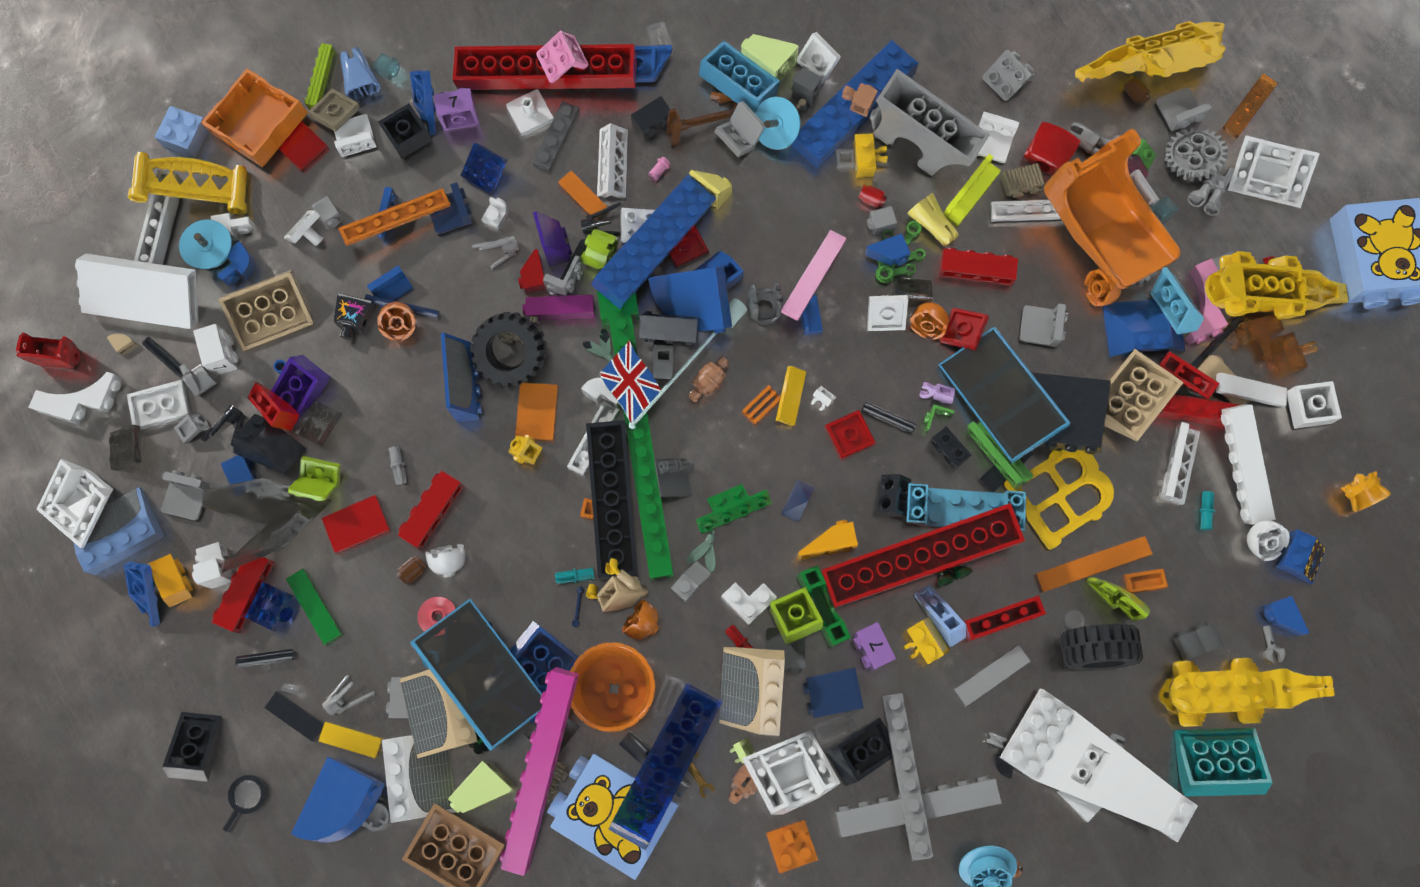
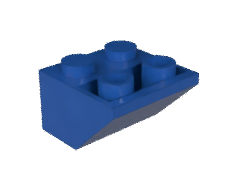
M718 251L695 269L701 270L724 266L727 291L739 283L744 275V271L735 260L722 251Z

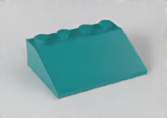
M1255 728L1174 731L1179 779L1185 797L1266 794L1273 782Z

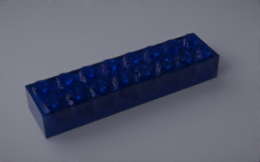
M686 683L608 830L646 850L722 701Z

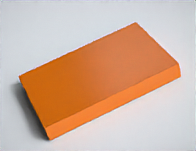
M520 384L515 437L516 435L521 437L527 435L539 441H554L558 385Z

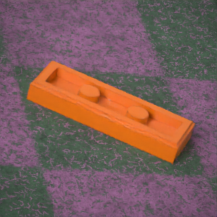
M572 171L558 181V185L588 215L607 208Z

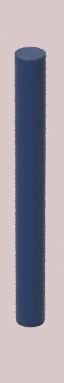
M369 294L365 295V299L383 306L391 302H399ZM404 303L414 313L435 318L439 317L440 311Z

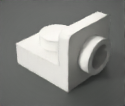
M490 197V205L481 220L499 230L509 210L504 200Z

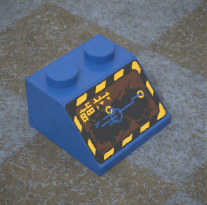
M1296 529L1289 532V544L1287 548L1283 547L1281 550L1282 554L1278 557L1274 568L1309 584H1313L1326 548L1316 537Z

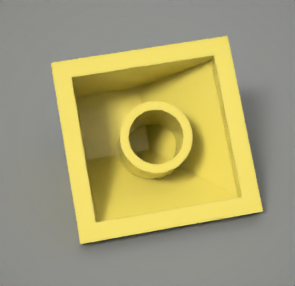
M691 170L689 172V176L716 198L713 206L717 209L732 194V184L728 179H722L718 175Z

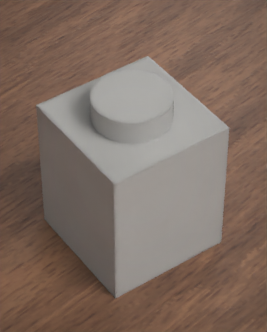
M328 196L311 205L320 215L319 218L327 229L336 227L343 220Z
M892 206L870 212L867 225L869 230L872 229L874 235L881 234L885 230H895L897 221Z

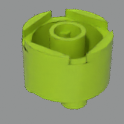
M594 229L592 234L586 238L585 245L587 248L581 255V262L601 271L615 255L618 247V237Z

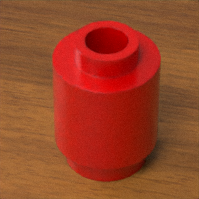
M864 185L858 198L863 203L878 209L879 206L883 207L887 196H884L885 191L871 185Z

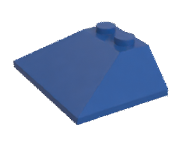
M1155 300L1114 302L1102 306L1110 358L1128 357L1134 349L1139 352L1165 350L1166 353L1169 351L1172 353L1186 352L1183 334L1177 335Z

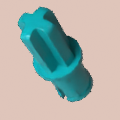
M1211 491L1202 492L1201 509H1199V512H1201V530H1213V513H1215L1214 492Z
M593 567L578 570L573 568L571 571L555 573L556 584L575 582L576 584L577 581L595 580Z

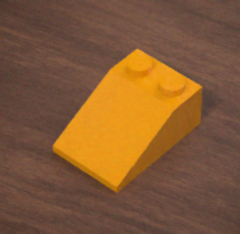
M848 520L836 522V525H833L800 550L796 557L797 561L854 551L858 543L853 522L848 523Z

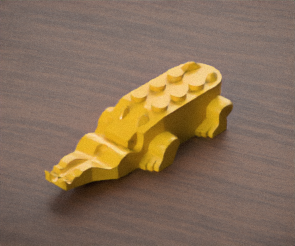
M1188 21L1177 24L1175 30L1146 38L1140 35L1127 38L1125 45L1107 51L1097 60L1076 69L1075 77L1084 82L1086 78L1101 79L1116 71H1122L1126 74L1142 71L1146 72L1149 76H1154L1155 74L1169 77L1173 73L1187 72L1194 67H1204L1206 64L1216 63L1223 58L1224 51L1226 50V47L1222 44L1225 24L1220 22L1195 24Z
M1237 251L1231 255L1220 257V270L1210 274L1205 281V292L1210 302L1216 307L1225 309L1226 313L1233 317L1258 311H1274L1277 319H1290L1303 316L1305 311L1318 309L1326 304H1344L1348 302L1346 284L1332 281L1316 270H1303L1297 256L1285 255L1269 260L1267 265L1256 264V260H1254V256H1251V252Z
M1252 658L1233 659L1231 670L1200 672L1198 665H1195L1194 661L1174 662L1172 665L1173 676L1167 678L1158 691L1159 700L1169 711L1178 714L1179 723L1183 727L1202 726L1207 713L1237 712L1238 720L1242 724L1261 723V718H1263L1265 713L1264 708L1290 709L1309 699L1335 695L1333 678L1331 676H1306L1288 669L1259 672ZM1164 692L1169 694L1167 699L1163 696Z

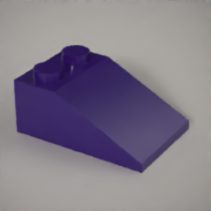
M537 211L533 212L549 267L569 262V255L572 254L570 243L566 244L564 239L568 237L565 226L561 227L560 222Z
M304 355L289 357L271 391L289 403L300 415L298 417L299 420L323 392L331 376Z

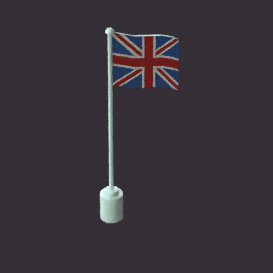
M736 298L729 302L732 327L747 312L746 306ZM713 332L662 390L655 378H653L651 371L634 351L630 340L600 372L601 379L623 408L630 421L629 427L631 429L636 428L637 422L717 333Z

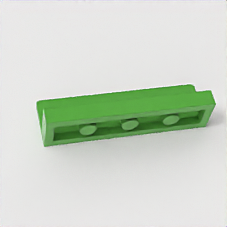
M973 421L968 425L967 433L1015 490L1033 478V474L1020 459L1013 464L1009 461L981 422L976 424Z

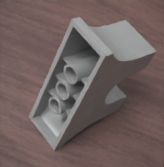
M896 69L876 99L881 110L882 120L873 132V135L887 145L893 143L899 137L914 142L923 153L918 160L917 166L931 176L946 165L960 164L970 166L990 136L989 133L898 69Z

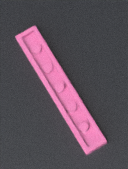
M832 230L829 231L783 306L781 313L797 321L799 320L846 242V237Z

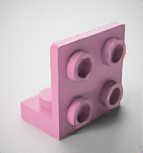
M559 31L536 53L550 83H554L572 66L585 69L589 65L575 36L563 31Z

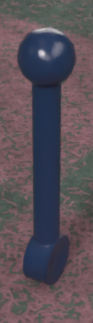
M581 586L577 588L578 597L575 618L572 621L573 627L580 625L578 618L581 596L584 592V588Z

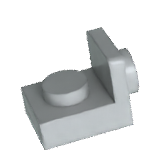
M188 414L174 429L183 443H189L201 431H208L210 426L202 414Z

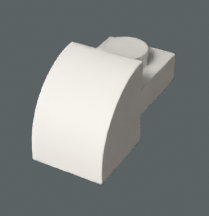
M230 213L211 216V220L217 221L227 228L232 241L238 240L237 233L247 234L249 231H255V225L249 217L234 219Z
M601 378L591 379L581 388L582 392L597 404L603 398L617 408L620 406Z

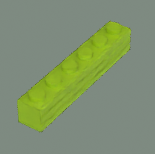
M321 43V46L318 48L319 54L315 59L316 65L313 67V76L310 78V87L307 89L308 95L304 101L308 109H312L323 97L335 49L331 44Z

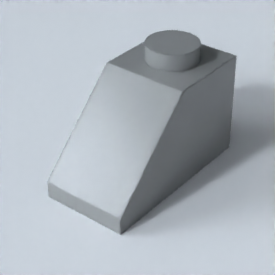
M696 561L671 587V591L687 603L712 573Z

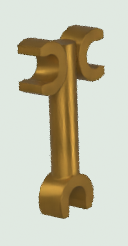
M691 743L686 746L683 752L679 755L671 756L669 760L670 762L674 759L680 761L679 766L675 770L681 769L683 763L700 787L699 793L701 797L705 798L706 796L703 793L705 787H709L712 792L715 790L713 785L706 783L691 759L698 757L699 753L697 752L694 755L689 753V748L693 746Z

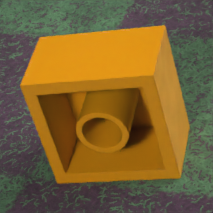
M169 554L148 563L151 566L152 576L159 593L169 607L192 598L190 592L193 591V587L186 575L183 576L186 572L178 558L174 559Z

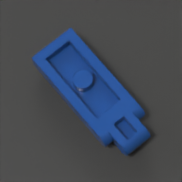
M385 187L379 212L397 205L398 197L393 188ZM387 231L377 234V236L383 239Z

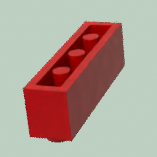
M950 247L943 249L941 253L938 276L1013 285L1017 278L1018 258L1008 254L999 256L991 252L959 251L956 248Z
M1174 394L1157 417L1225 428L1221 421L1222 409L1240 405Z
M442 470L439 474H435L431 481L432 485L422 493L421 501L412 508L407 522H403L398 530L399 534L397 536L419 550H422L464 487L461 482Z
M247 550L246 554L240 559L238 570L231 577L229 588L222 595L220 606L213 613L211 623L231 632L240 633L272 569L274 561Z
M1039 595L964 621L966 624L967 642L1045 615L1046 612Z

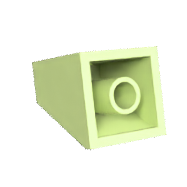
M753 34L741 44V53L773 75L781 83L797 65L799 46Z
M482 761L448 800L452 802L450 806L457 813L460 811L465 813L515 792L518 788L490 761Z

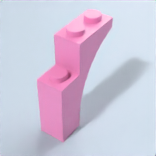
M1213 259L1196 265L1189 272L1198 290L1199 311L1202 313L1204 320L1197 331L1190 332L1185 338L1188 345L1194 342L1196 345L1206 341V337L1210 335L1216 337L1224 332L1222 329L1228 325L1220 311L1222 308L1213 305L1205 292L1207 277L1218 271Z

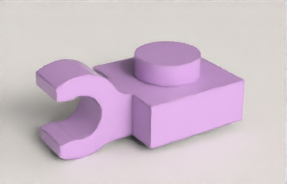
M923 382L922 388L928 391H921L920 397L929 398L934 396L933 399L940 403L952 404L955 388L941 384L934 386L928 382Z

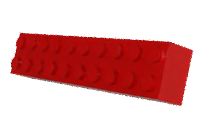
M634 44L579 45L589 65L585 69L572 66L554 83L549 82L536 55L544 45L455 46L452 80L457 89L636 88L637 53Z
M1009 503L822 569V573L834 607L838 608L1021 544L1025 539L1012 505Z

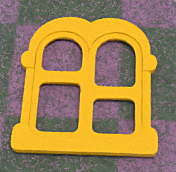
M1064 449L1060 452L1052 451L1048 456L1049 459L1030 470L1033 474L1032 479L1043 472H1048L1059 488L1057 493L1036 506L1032 505L1026 496L1025 517L1048 550H1052L1060 545L1063 537L1088 521L1099 520L1102 517V512L1113 501L1114 488L1111 480L1105 473L1099 471V466L1094 456L1085 453V451L1068 452ZM1066 458H1074L1082 466L1081 476L1071 484H1066L1055 469V465ZM1008 481L1004 482V487L1007 491L1023 492L1022 486L1015 490ZM1085 484L1096 486L1101 493L1099 504L1083 515L1077 516L1067 503L1066 496ZM1057 503L1065 512L1070 522L1058 531L1051 532L1041 518L1040 513Z

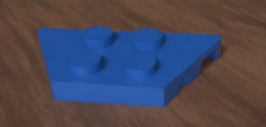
M672 45L635 46L637 53L636 82H656L673 51Z
M410 71L413 105L422 123L427 122V130L430 136L436 134L434 118L436 107L432 97L434 96V89L431 85L430 71Z
M131 561L124 564L128 595L142 614L145 612L149 614V624L152 627L159 625L158 597L155 594L154 587L156 584L152 577L151 566Z

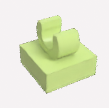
M748 737L734 744L733 748L730 749V753L736 751L739 757L734 760L735 763H744L742 760L744 757L756 753Z

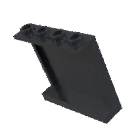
M1032 373L1071 422L1069 426L1039 446H1045L1049 450L1064 448L1068 452L1081 450L1091 455H1095L1097 452L1102 453V440L1111 380ZM1030 384L1027 398L1036 393ZM1042 399L1025 410L1021 434L1022 444H1027L1059 422Z

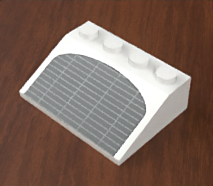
M412 735L382 740L390 823L427 817L434 803L451 813L456 812L450 806L452 802L448 800L454 793L449 750L417 758Z

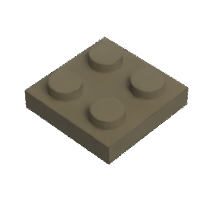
M331 89L308 114L314 120L337 132L360 109V106L356 101Z

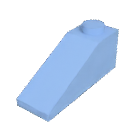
M930 584L914 593L927 617L931 618L949 647L966 638V624Z

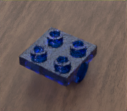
M475 142L460 176L489 193H494L507 159Z
M262 582L245 618L276 632L280 622L285 623L289 621L293 615V609L289 604L294 595Z

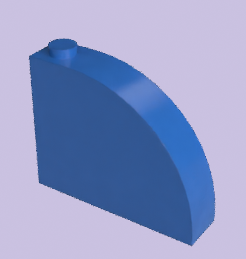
M724 266L648 277L653 297L663 313L674 316L700 317L699 331L714 330V333L726 332L725 328L732 327Z
M327 757L291 834L300 839L321 843L335 842L349 836L369 817L378 798L381 796L385 784L341 760Z

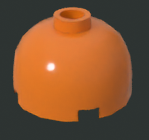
M1101 269L1092 270L1086 276L1085 286L1088 285L1087 289L1089 292L1085 293L1089 302L1094 306L1112 304L1120 297L1122 289H1119Z
M391 302L381 309L378 314L377 323L379 331L384 337L390 340H404L411 336L415 330L416 318L413 310L408 305L402 302Z
M926 302L914 310L910 318V326L916 334L923 338H927L928 335L933 337V339H939L946 333L949 317L947 311L942 306Z
M642 599L633 608L635 611L631 616L627 617L622 628L625 635L636 640L646 639L650 634L653 636L659 628V625H657L659 617L656 608Z

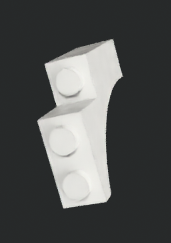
M106 372L96 383L78 392L49 394L36 390L28 408L80 425L81 420L85 417L86 408L108 414L109 409L114 404L116 392L121 387L122 379L113 373Z

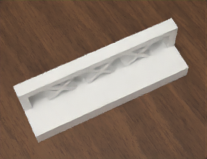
M611 123L600 129L597 197L604 199L612 195L624 199L626 198L628 130ZM616 132L622 134L621 142L616 137ZM616 148H618V150L621 153L620 159L615 153ZM615 165H617L620 169L619 176L615 171ZM615 182L619 185L620 192L614 190Z
M1181 422L1175 428L1160 499L1181 505L1185 504L1200 431L1190 429L1187 423ZM1187 434L1194 435L1193 441L1189 445L1186 444ZM1184 449L1189 455V459L1185 463L1182 462ZM1180 467L1185 473V478L1181 481L1178 480ZM1176 486L1181 491L1180 498L1174 497Z

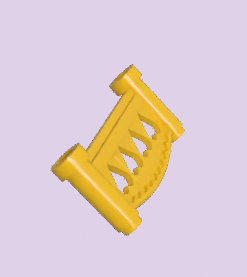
M138 152L134 160L132 187L128 191V199L133 202L145 203L148 201V195L154 194L228 204V212L235 215H243L247 212L245 196L248 171L242 165H236L232 170L212 162L193 158L167 157L150 159L147 153ZM153 169H167L170 173L159 182ZM173 172H188L189 176L179 185ZM194 173L206 174L209 178L199 187L192 175ZM212 177H227L228 181L218 190Z

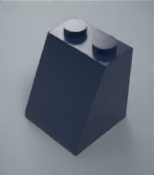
M856 668L808 677L805 679L806 683H803L804 694L809 695L810 700L807 703L808 713L813 715V718L864 708Z

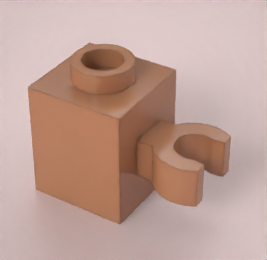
M862 83L857 91L849 86H845L842 98L852 101L851 111L867 117L876 100L878 90L871 85H864Z

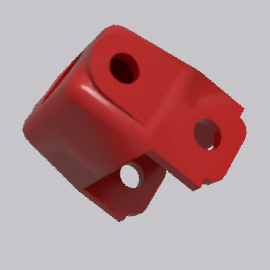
M1042 121L1023 158L1030 165L1039 163L1041 171L1053 176L1063 164L1068 161L1070 162L1081 140L1057 125Z
M22 332L18 337L16 346L17 357L27 362L43 367L73 369L80 362V350L72 340L65 336H62V339L59 340L32 337Z

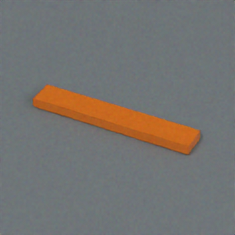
M441 188L338 229L347 247L450 207L451 204L444 189Z
M1143 536L1036 573L1035 576L1043 593L1150 556L1153 553L1146 537Z

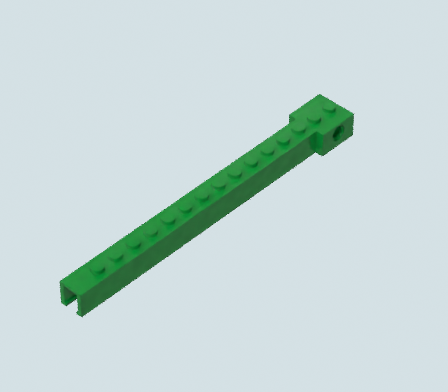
M597 291L603 326L610 325L614 355L616 356L629 340L638 355L633 321L640 320L636 293L619 309ZM624 412L649 577L651 581H656L657 577L663 576L674 578L662 500L654 463L655 457L648 413L646 412L637 422L636 428L631 429L629 427L630 421Z

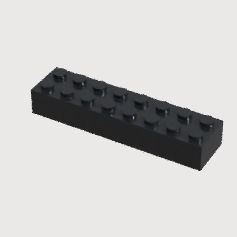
M625 420L586 423L598 579L609 580L612 576H616V574H607L605 570L606 563H610L612 558L618 561L619 570L622 569L630 576L638 577Z

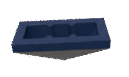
M797 480L781 515L799 523L815 488Z

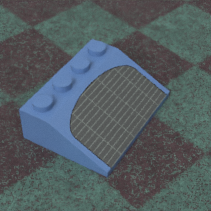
M138 487L105 505L84 548H80L74 542L73 544L83 571L96 575L165 536L142 489Z

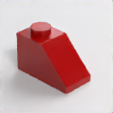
M538 249L532 252L520 270L521 278H518L520 289H524L526 295L546 290L543 282L545 275Z

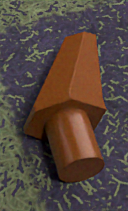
M711 92L710 99L718 100V103L732 101L731 98L722 92Z

